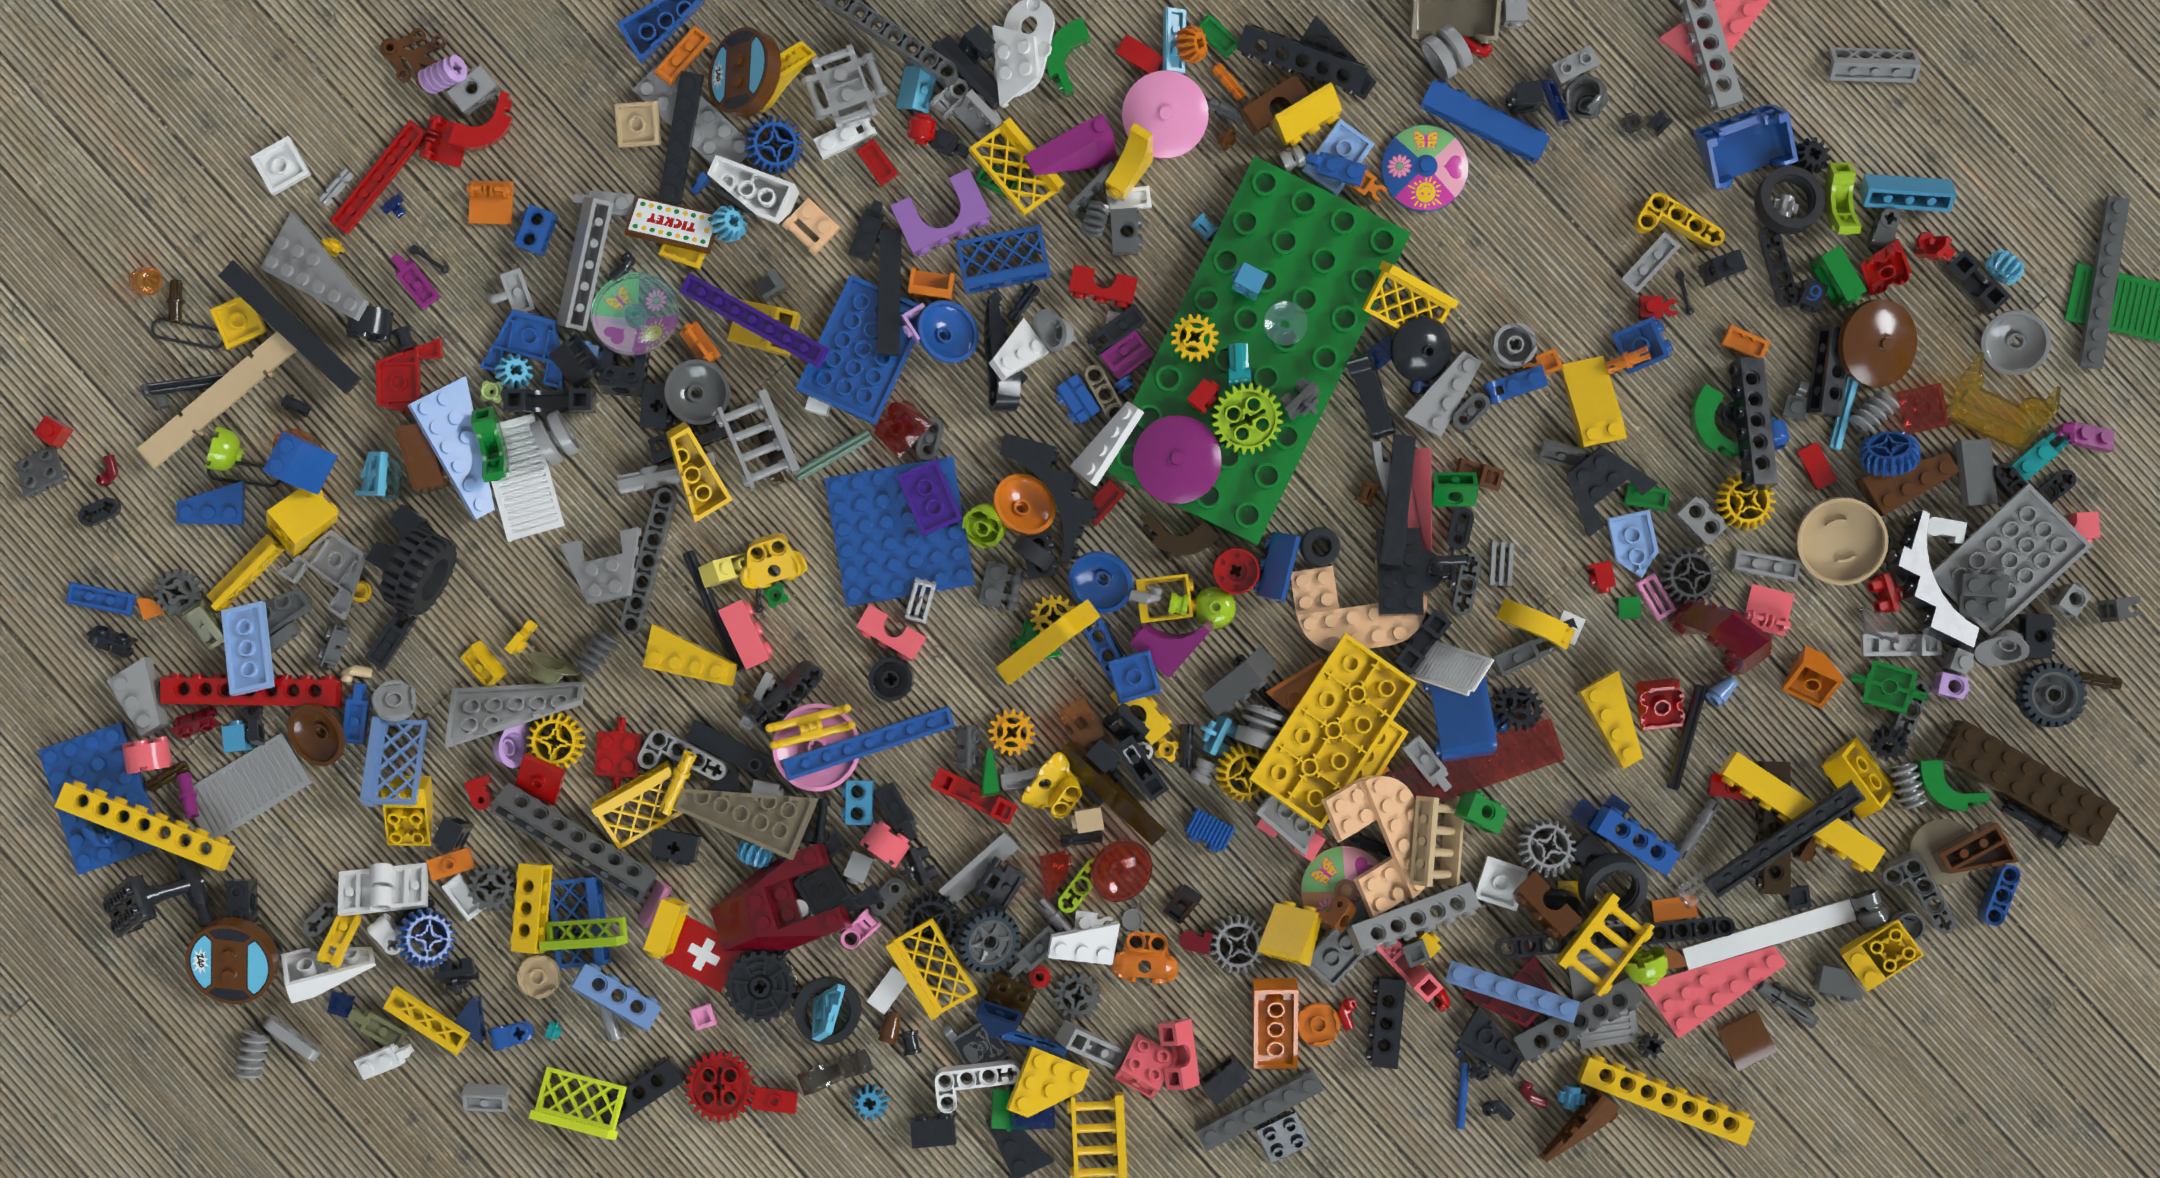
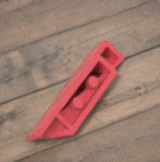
M1431 448L1415 449L1407 528H1420L1421 549L1432 552Z

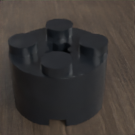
M367 306L359 321L348 316L346 337L359 340L360 337L367 338V342L370 343L390 342L394 312H390L391 310Z
M893 657L883 658L872 667L868 677L869 686L878 698L885 701H898L905 698L911 692L914 685V674L911 667L905 661ZM890 673L897 677V681H894L893 686H891V683L886 682V678H889Z

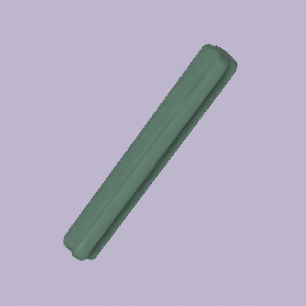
M865 429L802 465L800 472L795 474L796 478L801 481L871 441L873 438L870 432Z

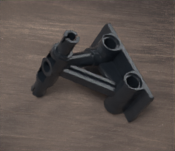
M176 855L179 880L159 886L151 885L147 887L143 875L128 876L104 897L103 908L106 913H109L111 919L110 928L114 934L116 933L117 938L144 928V922L156 918L157 914L154 905L185 893L190 906L196 910L201 927L215 920L208 905L210 897L206 891L204 879L200 874L197 862Z

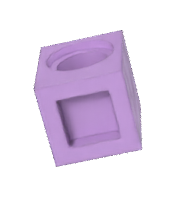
M1936 672L1931 693L1952 699L1964 700V697L1969 692V678L1946 672ZM1950 681L1955 683V690L1953 692L1948 688Z

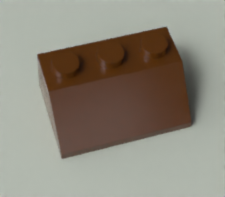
M418 423L394 427L413 491L426 494L449 487L448 480L450 479Z

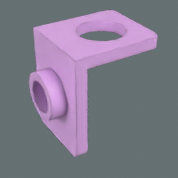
M923 303L902 315V323L904 324L902 329L908 338H913L916 345L920 344V337L911 325L910 320L920 315L925 309Z

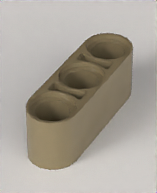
M1091 365L1085 371V381L1106 420L1109 422L1112 419L1109 416V412L1112 409L1120 410L1123 405L1103 369L1098 365ZM1091 371H1097L1101 377L1098 381H1091L1088 378V374ZM1101 390H1108L1111 393V397L1108 400H1102L1098 394Z

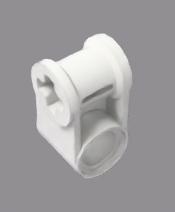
M383 913L367 927L369 934L381 945L386 953L396 955L403 950L402 947H394L396 944L395 940L401 943V939H395V936L401 935L402 932L397 930V925L389 914Z

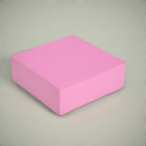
M711 1002L689 1010L695 1031L717 1024Z

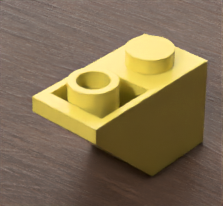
M747 553L713 560L698 567L704 587L708 588L740 578L743 567L747 565Z

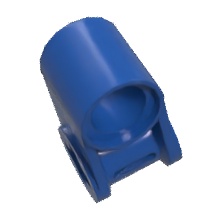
M521 1021L489 1029L493 1051L506 1049L531 1039L534 1034L533 1025L528 1021ZM518 1030H524L525 1034H519Z

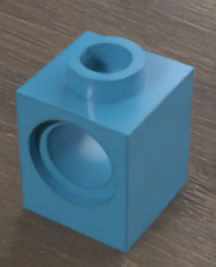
M242 720L229 721V726L221 727L224 753L253 750V744L246 737L248 724H243Z

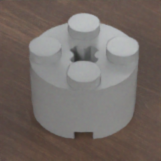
M1510 323L1504 325L1493 335L1490 341L1489 353L1495 363L1505 369L1514 370L1520 368L1534 357L1537 351L1536 336L1533 330L1525 324ZM1512 342H1515V343H1516V345H1515V348H1516V349H1514V350H1512V349L1510 348V347H1511L1510 344H1511Z

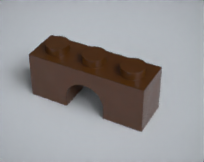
M1296 74L1290 78L1285 76L1277 82L1278 86L1273 89L1268 87L1259 94L1260 97L1254 101L1252 98L1242 105L1241 119L1253 136L1272 124L1274 116L1270 111L1269 106L1271 104H1281L1287 109L1310 95Z
M1534 871L1513 892L1514 899L1520 906H1525L1531 912L1530 916L1533 920L1541 923L1552 939H1557L1561 942L1579 925L1582 919L1567 903L1559 910L1547 908L1543 902V896L1548 892L1550 886Z

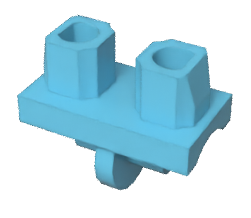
M1220 714L1216 722L1210 721L1208 727L1201 725L1200 729L1205 731L1202 740L1206 741L1202 750L1214 756L1216 754L1224 756L1222 753L1224 751L1228 752L1229 746L1222 743L1225 735L1234 738L1238 727L1232 723V720Z

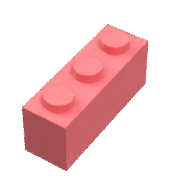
M741 599L718 610L746 670H750L772 659L770 654L773 653L769 642H764L761 636L764 631L760 623H755L752 614H755L750 602L746 603L745 600Z

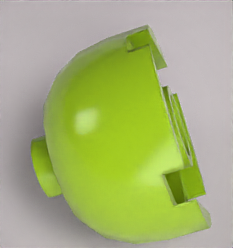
M217 426L215 432H219V434H215V437H213L206 460L211 463L207 462L205 468L225 471L232 468L236 461H241L244 449L240 448V440L233 431Z
M979 504L971 508L963 517L962 527L967 532L966 537L978 547H994L1006 534L1007 527L1002 524L992 504Z
M1207 587L1196 596L1194 616L1199 624L1203 625L1209 621L1214 625L1212 630L1222 629L1230 624L1235 617V599L1231 593L1224 591L1220 587Z
M1651 947V951L1644 952V948L1637 949L1624 966L1627 976L1635 983L1644 984L1646 987L1656 985L1668 970L1665 949Z

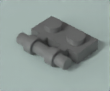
M988 560L978 603L1000 608L1001 601L1006 600L1008 601L1006 609L1015 611L1016 603H1019L1020 599L1018 596L1020 585L1024 581V577H1022L1024 568L1016 567L1014 575L1008 574L1009 565ZM1006 581L1012 582L1010 594L1003 593Z

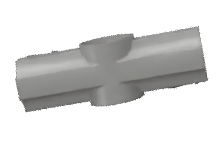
M670 464L661 467H645L638 472L617 476V483L620 493L623 495L641 490H657L665 485L680 483L676 465Z

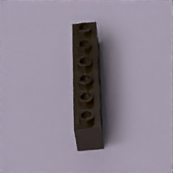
M1758 761V766L1791 787V762ZM1759 805L1758 810L1755 812V820L1758 823V832L1755 834L1756 844L1772 834L1768 830V825L1771 822H1775L1776 830L1787 824L1777 818V812L1774 810L1769 812ZM1791 850L1758 871L1755 885L1759 893L1791 894ZM1774 865L1776 867V874L1770 877L1768 870Z

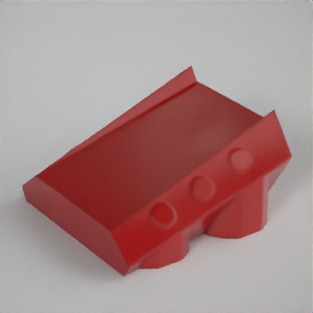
M1899 239L1894 240L1885 248L1860 263L1870 296L1885 292L1892 283L1902 285L1910 278L1911 270Z
M1670 677L1669 679L1640 680L1636 684L1641 730L1684 726L1685 717L1682 710L1684 692L1680 688L1679 679Z

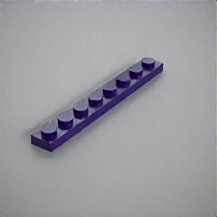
M691 273L688 274L679 291L819 369L830 350Z

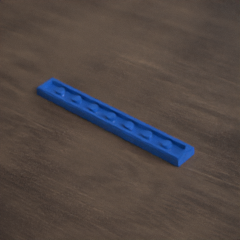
M947 706L783 759L781 762L787 781L953 728L955 724L950 708Z

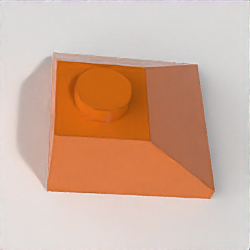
M1805 646L1794 660L1782 686V691L1822 709L1844 681V678L1825 654Z

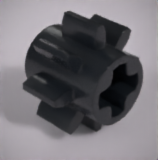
M1645 1031L1644 1037L1637 1038L1640 1041V1046L1636 1048L1640 1051L1644 1050L1643 1057L1647 1058L1651 1054L1654 1059H1657L1656 1054L1659 1052L1664 1053L1661 1045L1665 1041L1657 1040L1659 1037L1658 1033L1654 1032L1650 1036V1033ZM1649 1041H1652V1042L1655 1043V1044L1652 1045V1049H1651V1050H1650L1649 1048H1647V1046L1650 1045V1042H1649Z

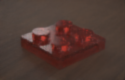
M1942 383L1896 393L1906 435L1951 425Z

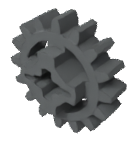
M173 569V573L166 571V578L159 577L158 579L161 584L154 586L156 589H159V592L154 594L155 597L160 598L156 604L164 605L162 611H169V615L175 616L178 614V616H182V611L197 603V600L204 599L202 596H199V593L204 591L203 588L198 587L202 581L194 580L196 574H189V570L183 569L180 571V569ZM173 590H179L181 591V593H184L185 595H179L177 594V592H174Z
M492 864L490 869L487 865H483L482 872L476 869L475 873L477 876L469 877L473 884L467 885V888L472 889L468 897L474 896L475 898L472 904L479 902V909L483 910L487 906L488 912H492L493 906H495L497 911L501 910L500 904L508 906L507 899H514V896L510 893L516 890L515 887H511V884L516 881L515 879H509L511 871L504 873V866L496 869V864ZM488 874L487 879L483 883H478L484 875ZM498 874L504 879L506 885L498 880ZM492 882L494 886L501 887V889L493 890L492 894L487 888H482L483 886L491 885ZM478 891L485 895L486 901L479 896ZM501 892H505L504 896L499 901L495 902L496 897Z
M1074 971L1071 978L1067 974L1064 975L1065 982L1059 980L1058 984L1061 988H1055L1054 990L1055 993L1059 994V996L1054 997V1001H1060L1057 1009H1064L1063 1016L1070 1013L1072 1020L1075 1018V1015H1078L1079 1019L1082 1020L1085 1013L1090 1017L1091 1009L1097 1011V1007L1094 1004L1101 1003V999L1096 997V995L1101 994V990H1095L1098 982L1091 983L1092 976L1090 975L1086 979L1084 978V972L1077 976ZM1077 981L1074 987L1065 988L1068 984ZM1084 984L1090 987L1092 994L1086 992ZM1079 986H1081V995L1084 997L1079 998L1077 1004L1075 1005L1074 996L1072 994H1076ZM1063 997L1069 999L1071 1008L1065 1004ZM1082 1004H1089L1086 1008L1079 1010V1006Z

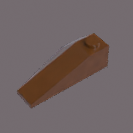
M1594 1088L1585 1099V1105L1579 1106V1110L1573 1113L1539 1156L1547 1163L1606 1126L1608 1122H1613L1620 1108Z

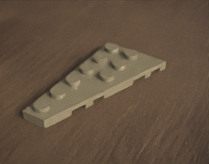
M682 788L674 809L793 860L819 798Z

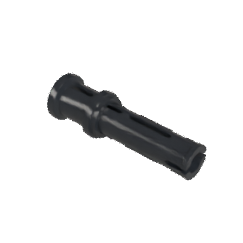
M2009 799L2005 804L2012 809L2010 810L2004 805L2002 806V812L2034 830L2038 838H2044L2053 843L2056 849L2061 848L2066 842L2069 833L2055 828L2052 822L2040 820Z

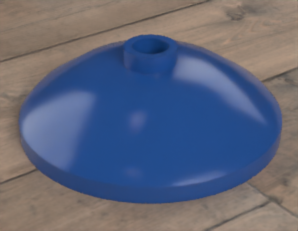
M951 301L933 302L921 312L918 318L917 334L920 337L919 341L925 351L936 360L948 364L960 363L970 357L975 351L978 344L977 325L970 313L959 304Z
M1093 551L1080 556L1074 562L1069 572V587L1074 598L1080 604L1088 599L1099 613H1109L1123 607L1129 600L1130 593L1133 590V578L1129 568L1120 558L1108 552ZM1101 574L1107 575L1108 578H1103Z

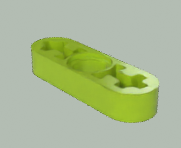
M1091 858L1084 864L1059 897L1058 906L1061 911L1071 913L1079 906L1104 873V863L1102 860ZM1098 862L1100 864L1098 867L1100 872H1093L1091 875L1094 878L1093 882L1087 876L1081 875L1083 871L1086 874L1089 873L1091 870L1090 863L1095 864ZM1084 879L1087 881L1088 887L1085 891L1081 892L1075 888L1077 880ZM1071 888L1075 894L1081 897L1080 899H1077L1076 896L1072 900L1074 906L1072 908L1070 906L1064 908L1062 899H1068L1072 895V893L1068 892Z

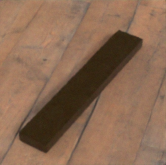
M1071 741L1060 751L1069 761V770L1151 846L1166 833L1167 830Z

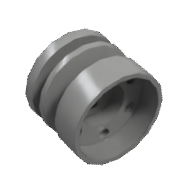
M1246 703L1244 709L1252 711L1253 715L1251 717L1242 714L1241 717L1250 723L1249 726L1238 725L1234 739L1268 750L1276 738L1273 735L1274 731L1280 732L1282 727L1277 726L1278 721L1286 723L1288 718L1274 709L1259 704L1250 705Z

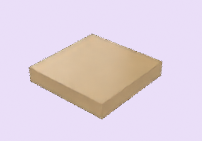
M658 101L614 104L618 148L662 145Z

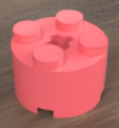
M167 736L122 744L127 774L173 766Z
M879 821L878 824L874 822L859 845L867 844L869 846L867 850L885 863L892 861L893 865L891 867L896 868L910 848L907 844L909 840L899 833L895 836L889 832L891 827L882 821Z

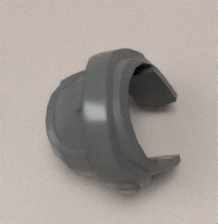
M1580 76L1572 80L1562 92V97L1566 101V109L1571 110V113L1577 118L1592 120L1601 113L1603 107L1608 103L1606 85L1601 79L1594 76Z

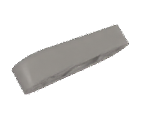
M269 1015L263 1024L267 1031L311 1061H315L322 1052L319 1046L274 1015Z

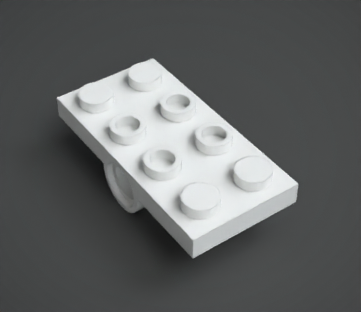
M388 863L372 864L369 869L339 872L338 915L340 916L428 907L427 863L398 866Z

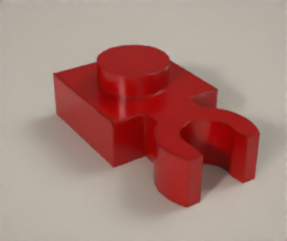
M1639 296V318L1648 319L1655 316L1656 319H1661L1662 313H1665L1667 316H1675L1678 314V311H1671L1669 305L1678 303V300L1669 299L1666 302H1662V296Z

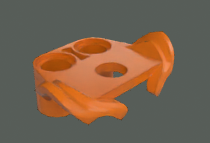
M1130 933L1125 941L1123 950L1114 954L1113 964L1110 965L1113 975L1130 982H1136L1135 977L1152 979V984L1165 983L1174 980L1178 973L1177 960L1169 955L1168 941L1164 935L1159 933ZM1132 938H1139L1142 945L1139 948H1133L1129 941ZM1153 940H1161L1164 947L1161 950H1155L1151 944ZM1141 961H1148L1151 969L1147 973H1142L1138 969V964Z

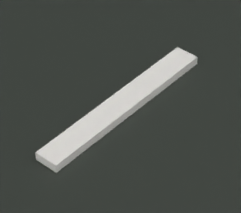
M1847 898L1736 931L1730 936L1716 937L1681 948V951L1687 963L1686 968L1691 970L1855 921L1856 917L1851 900Z

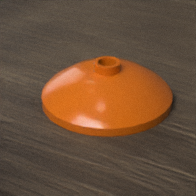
M1014 474L1003 479L995 489L993 495L994 509L1002 524L1011 531L1022 535H1036L1045 531L1053 522L1056 514V503L1048 488L1039 479L1026 474Z

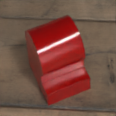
M489 774L464 783L472 805L479 810L490 807L494 802V795L488 790L486 785L492 782Z

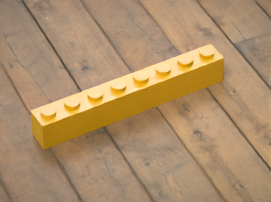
M1731 751L1718 771V774L1723 777L1721 780L1731 787L1736 785L1741 789L1740 793L1749 799L1754 797L1760 801L1758 805L1769 812L1771 809L1778 813L1777 818L1785 823H1788L1816 804L1739 752ZM1839 818L1812 835L1815 838V843L1823 848L1830 847L1834 850L1833 855L1841 860L1848 859L1852 862L1851 866L1861 873L1864 871L1873 872L1886 852V849Z

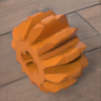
M1190 25L1177 31L1175 47L1178 50L1177 55H1180L1181 61L1197 63L1201 59L1206 58L1208 42L1206 41V34L1203 33L1201 27Z

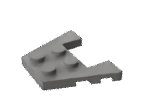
M635 527L620 531L622 554L586 562L584 560L582 541L577 540L560 544L588 604H598L632 595L636 570L634 563L639 551L637 545L638 538L642 532L641 528Z
M330 530L309 546L310 549L301 556H296L287 567H282L278 573L290 582L297 584L307 568H312L339 588L327 609L341 619L346 620L367 554L335 531Z

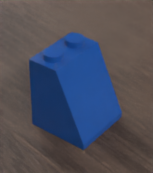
M283 431L263 472L283 482L319 495L338 455L300 436Z

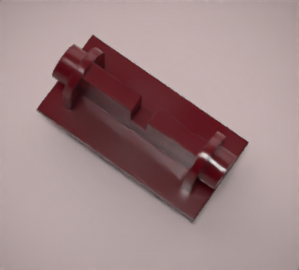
M207 707L195 712L196 719H193L192 713L176 717L172 721L173 728L170 731L179 738H189L193 734L202 731H211L222 724L215 718L218 715L216 708Z

